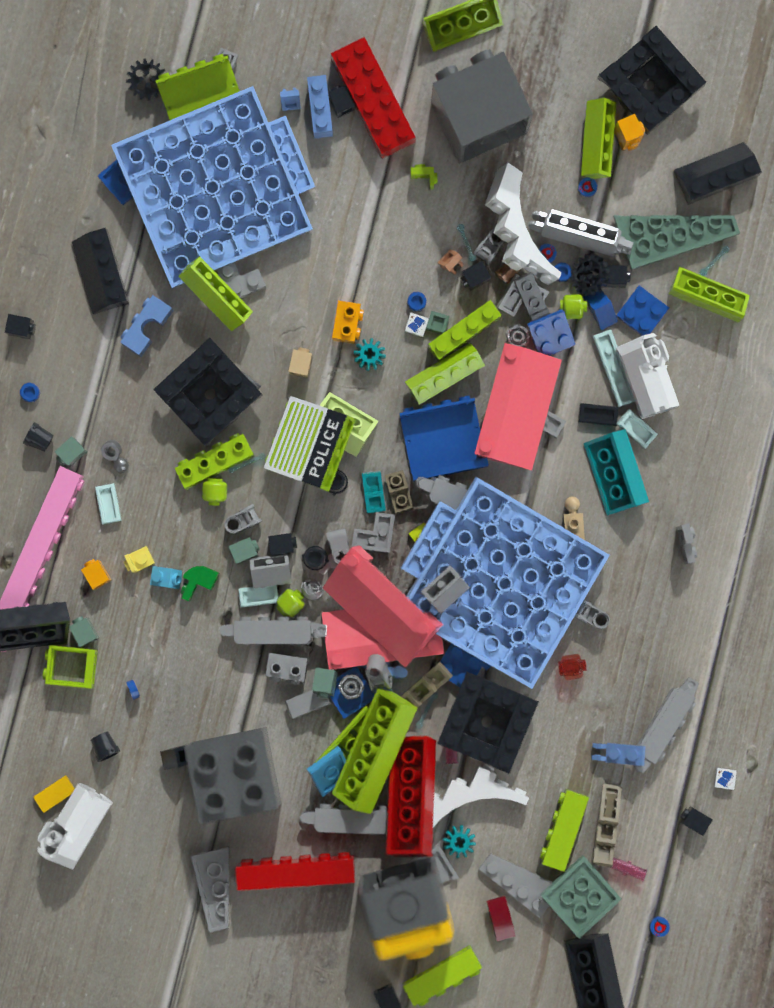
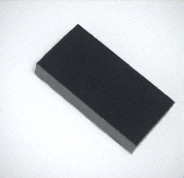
M580 403L578 423L617 426L618 407Z

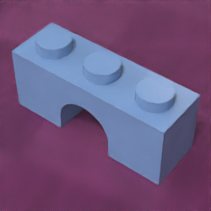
M326 75L307 77L314 139L332 137L333 131Z
M154 295L144 301L142 305L143 310L140 314L137 313L131 321L133 323L129 330L126 329L120 337L122 339L120 343L140 357L143 356L152 343L143 333L144 326L152 321L163 326L174 311Z

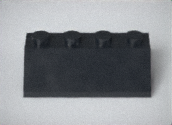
M745 142L674 169L688 205L758 178L762 173L755 154Z
M106 227L88 232L72 241L92 314L128 305L129 300Z
M66 602L0 609V651L68 643L70 617Z
M609 933L582 936L580 939L576 937L564 940L578 1008H624Z

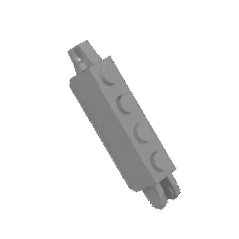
M548 210L547 213L534 211L531 216L537 222L530 221L528 223L530 229L541 232L543 237L612 257L615 256V253L630 254L633 247V242L622 237V231L618 228L556 210Z
M441 475L438 478L432 476L431 480L421 476L415 480V485L426 491L425 495L428 500L435 503L441 501L454 510L458 508L468 491L466 490L467 485L459 482L453 485L449 483L450 479Z
M239 617V621H234V625H222L219 630L220 635L234 637V641L241 645L310 644L313 638L327 636V625L313 623V621L308 620V617H297V621H289V617H277V621H270V617H258V621H251V617Z
M688 677L680 688H671L637 744L638 746H645L644 766L634 765L637 772L643 773L647 771L651 763L656 764L657 761H662L665 756L664 749L667 745L670 746L676 737L674 735L677 728H682L686 721L684 719L686 713H690L695 707L696 703L694 700L696 698L694 695L699 685L697 681Z
M320 804L319 807L315 808V811L302 812L299 818L303 823L315 824V829L318 832L387 834L388 806L379 805L377 809H373L372 813L369 814L354 811L346 804H339V808L331 807V804Z

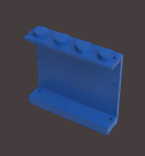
M470 396L460 397L459 401L451 402V399L444 400L437 406H433L430 403L421 405L422 409L414 410V407L402 409L403 412L399 413L413 482H416L415 480L420 476L431 479L432 476H445L489 466L487 458L475 455L481 432L475 398L470 399Z

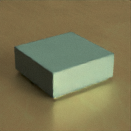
M431 311L426 330L443 334L450 316Z

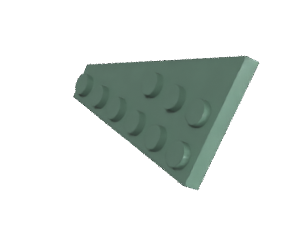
M734 215L613 216L616 227L622 231L621 236L633 242L631 253L626 254L631 270L740 234Z

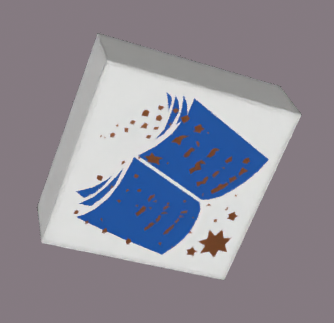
M411 313L405 332L423 337L429 318Z
M716 768L714 787L734 790L736 770Z

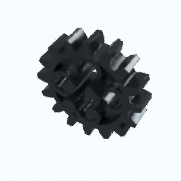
M144 58L142 64L137 60L136 67L131 65L130 69L132 72H127L126 74L130 77V79L126 80V83L131 84L128 90L135 91L134 97L139 94L140 100L144 96L147 98V101H150L151 96L157 99V92L160 93L158 87L157 89H152L149 82L145 84L144 90L137 88V85L141 84L144 78L142 76L138 77L136 71H142L143 76L147 77L149 70L154 69L156 75L150 78L149 81L151 83H156L155 80L159 79L158 76L165 72V69H159L160 63L156 66L153 64V59L150 63H147L146 58Z
M585 254L584 258L579 257V263L573 264L576 267L575 270H571L574 276L570 280L575 281L572 287L577 288V292L589 296V294L595 296L596 291L601 293V287L607 286L605 280H610V277L606 276L610 272V269L606 268L608 263L604 261L603 257L595 254Z

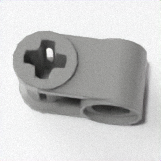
M495 229L490 231L473 253L474 256L478 255L486 261V265L493 261L505 243L503 240L500 242L492 240Z
M255 505L247 506L238 513L228 517L224 524L226 531L230 534H238L261 523L262 519H259L254 510ZM236 520L239 523V527L236 530H230L228 528L230 521Z
M345 528L326 532L333 559L337 565L341 561L337 560V557L340 556L339 553L343 552L346 555L349 551V542Z
M586 600L582 602L574 616L597 629H604L610 623V617L607 613ZM598 615H603L606 618V623L603 626H599L596 623L595 619Z
M379 654L369 656L365 673L370 689L376 690V688L383 687L391 689L392 675L387 667L385 658Z

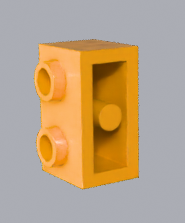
M635 114L617 121L614 129V134L622 151L626 149L631 151L639 147L638 144H640L645 132L643 123L641 121L638 122Z
M338 300L332 341L355 344L356 339H360L361 328H358V322L363 320L364 314L361 304Z

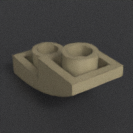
M403 470L385 475L395 514L414 510Z

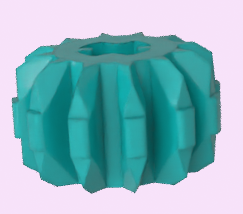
M370 338V344H367L366 340L363 339L364 346L356 345L361 351H354V355L359 356L354 360L355 362L362 361L359 364L360 368H363L366 364V371L370 370V365L373 366L374 370H377L376 363L381 366L383 365L379 358H386L385 354H381V352L385 351V347L378 348L380 341L373 345V338ZM368 350H371L375 356H372V359H368L367 355H364L365 352L368 353Z
M460 825L459 831H457L455 826H452L454 833L452 834L447 830L446 834L450 838H443L444 842H449L444 848L445 850L452 848L449 851L450 856L456 851V858L459 859L460 852L466 858V850L473 853V849L469 845L476 846V842L469 841L475 838V834L468 835L471 831L470 828L463 832V825ZM457 837L465 839V841L462 842V846L454 844L455 842H457Z

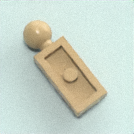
M572 496L565 501V508L569 511V514H563L564 528L585 540L583 513H577L580 501Z

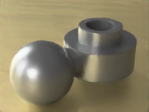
M108 440L101 448L102 455L107 460H114L113 466L115 471L118 473L126 472L129 468V463L126 459L120 457L122 453L121 445L115 440Z

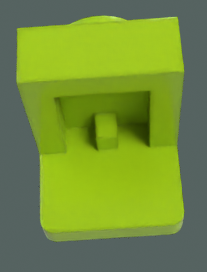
M417 164L411 167V179H430V189H434V184H438V173H434V167H426L425 164Z

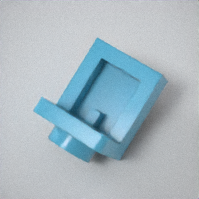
M153 566L150 585L173 589L180 588L182 570Z

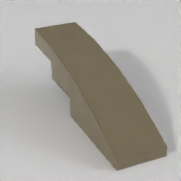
M439 662L401 697L418 708L453 675Z
M602 785L592 864L606 867H612L622 786Z

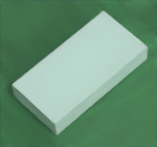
M630 409L616 423L623 430L626 429L627 434L644 449L658 435Z
M115 484L95 487L102 525L122 521Z
M277 585L264 588L247 587L238 589L241 608L276 603L278 598Z

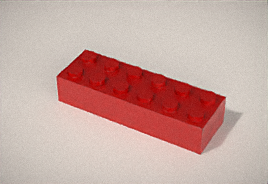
M363 37L332 52L331 60L344 86L346 85L355 108L381 159L416 143V137L366 38Z
M405 736L390 770L386 854L393 857H432L436 740L429 736Z
M340 852L338 856L322 853L314 858L307 854L300 855L299 859H292V856H281L279 860H273L272 857H263L260 861L254 862L253 858L241 859L236 866L237 891L355 883L356 879L354 855H350V852Z

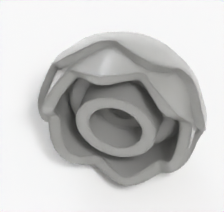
M520 325L512 326L506 333L507 343L525 347L530 340L528 329Z
M306 580L301 584L302 594L307 599L317 600L324 594L323 587L317 581Z
M356 675L343 677L339 684L341 694L347 699L358 698L364 689L363 682Z

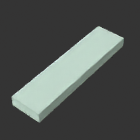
M612 330L593 335L618 408L635 402L616 349L617 344Z

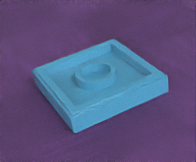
M338 746L307 768L311 779L322 797L334 789L346 762V758Z

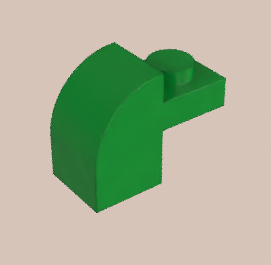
M204 566L190 568L183 575V578L189 580L188 584L184 583L181 589L182 599L191 601L197 585L212 590L220 573Z

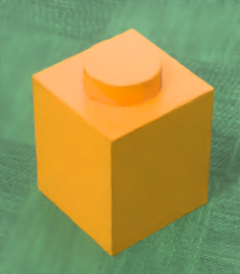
M92 559L84 564L85 567L81 569L92 590H96L111 581L100 560L95 561Z

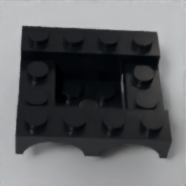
M657 26L645 34L637 44L616 62L603 70L597 78L613 91L624 109L636 115L638 121L643 123L647 135L707 83ZM652 81L655 87L652 90H648L645 88L644 83Z
M208 338L153 389L206 447L220 432L235 422L253 402L263 396L211 338ZM208 389H213L216 393L215 397L211 400L205 397V392Z
M466 671L437 744L510 774L539 701ZM484 716L492 718L491 726L484 727L481 724Z

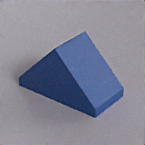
M596 291L595 296L589 294V296L583 297L587 301V305L601 331L618 322L612 302L603 291L601 293Z

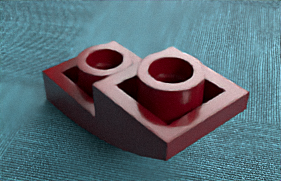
M501 896L487 900L489 916L497 942L515 937L506 897Z

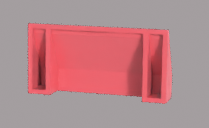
M508 343L504 344L475 450L477 457L532 471L560 370L561 359Z
M360 545L354 546L339 562L323 586V589L404 667H407L443 624L432 613H423L370 563L374 559Z
M345 609L322 613L323 624L327 625L325 644L330 670L367 665L369 656L373 654L383 656L386 662L397 661ZM435 634L415 658L444 654L442 637Z

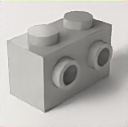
M288 553L250 558L253 588L292 583Z
M449 566L421 592L441 614L470 587Z
M269 653L266 676L270 677V681L281 682L282 678L289 679L288 683L300 685V681H305L308 658Z

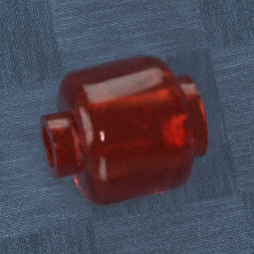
M579 654L565 655L561 657V661H558L560 676H563L565 680L582 678L584 675L583 671H587L586 660H582Z

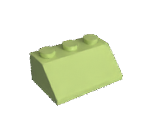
M329 392L320 406L356 419L345 451L357 457L378 421Z

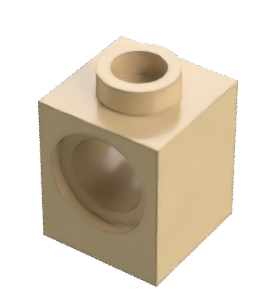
M300 347L298 350L293 349L289 374L308 378L313 357L312 353H309V349Z

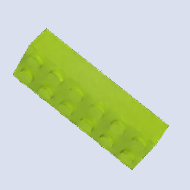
M377 689L332 792L334 796L354 811L372 813L416 713V706L394 692Z

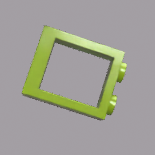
M49 645V649L45 651L47 668L43 670L45 684L94 688L98 650ZM56 651L87 654L84 682L54 679Z

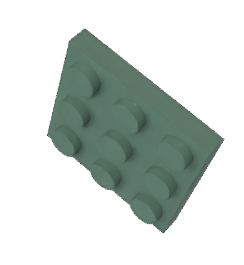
M583 855L540 894L579 939L621 900L620 896Z

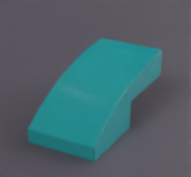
M381 471L362 473L367 513L386 511Z

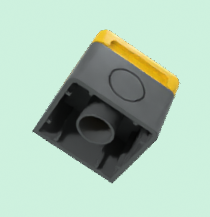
M435 855L360 875L358 894L378 959L387 960L405 955L406 959L409 960L419 959L433 953L435 946L449 943L454 936V923ZM380 882L379 889L375 890L373 885Z

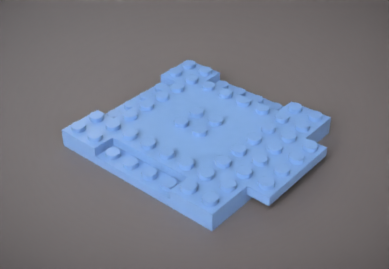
M253 86L111 145L171 288L184 284L178 276L188 264L199 256L213 270H217L313 230L298 195L315 188L312 177L287 117L283 116L268 123Z
M475 477L456 510L441 501L438 502L402 564L401 569L417 577L406 597L423 613H432L443 624L437 631V635L533 689L610 555ZM451 566L470 588L440 614L421 591Z

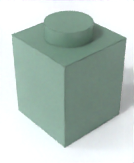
M71 436L55 453L58 455L56 459L63 466L71 467L87 451Z
M250 537L229 546L236 564L258 556L257 551L260 550L257 541H252Z
M81 616L72 621L73 625L69 628L79 647L99 639L89 618Z
M315 669L312 691L317 694V697L328 699V696H334L338 673L330 669Z

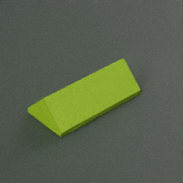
M469 0L423 18V28L433 52L503 26L497 0Z
M682 267L678 268L668 293L738 323L745 316L750 297L746 293Z
M367 705L362 708L315 762L337 746L342 750L347 760L369 707Z

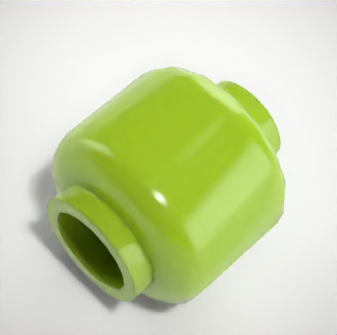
M580 294L565 295L563 300H560V310L563 309L567 319H581L583 312H587V301H583V297Z
M207 478V481L202 484V499L208 501V505L220 506V502H224L227 499V484L223 482L222 478Z
M292 589L285 590L277 598V610L284 617H295L305 606L303 601L304 595L297 589L295 591Z

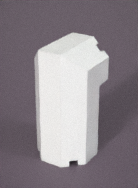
M654 333L643 335L616 347L641 419L655 416V414L663 413L679 406L667 372V365H665V362L669 360L665 343L661 339L657 340L654 338L657 336Z
M79 783L58 818L54 819L55 822L49 821L44 825L38 835V842L41 845L38 847L37 852L47 860L74 869L113 802L105 795L96 793L95 789Z

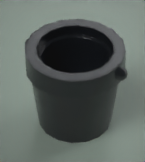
M34 422L23 444L45 452L54 435Z
M339 468L329 491L333 496L344 492L348 486V478Z
M319 546L309 547L302 554L305 566L313 571L323 569L329 562L326 551Z
M108 731L91 739L97 762H102L120 753L119 746L116 745Z

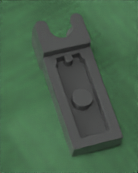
M530 272L514 280L531 322L550 314L533 273Z

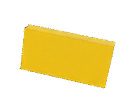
M65 775L33 798L42 812L45 813L72 795L75 787L67 775Z

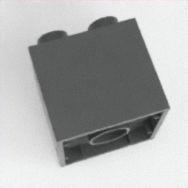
M487 49L477 53L470 59L472 66L458 71L456 65H451L435 74L437 81L432 84L431 105L459 164L519 138L529 131L533 113L504 51L493 55L491 49Z
M267 727L194 741L184 746L200 824L279 808L282 802Z

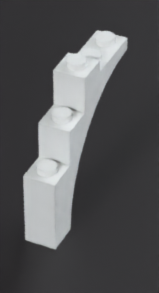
M507 163L497 170L485 206L499 215L494 234L508 243L502 262L516 271L524 268L528 273H533L541 282L549 285L560 279L561 272L551 265L540 253L530 237L520 205V183L523 173L510 163Z
M486 764L483 767L478 765L469 786L466 785L467 781L457 777L456 780L451 778L442 799L439 798L440 795L434 792L433 827L450 811L468 802L499 798L526 805L529 797L526 796V791L517 787L515 790L508 788L509 784L500 779L495 782L497 774L493 772L494 768Z

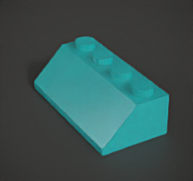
M626 429L583 443L607 516L649 502Z

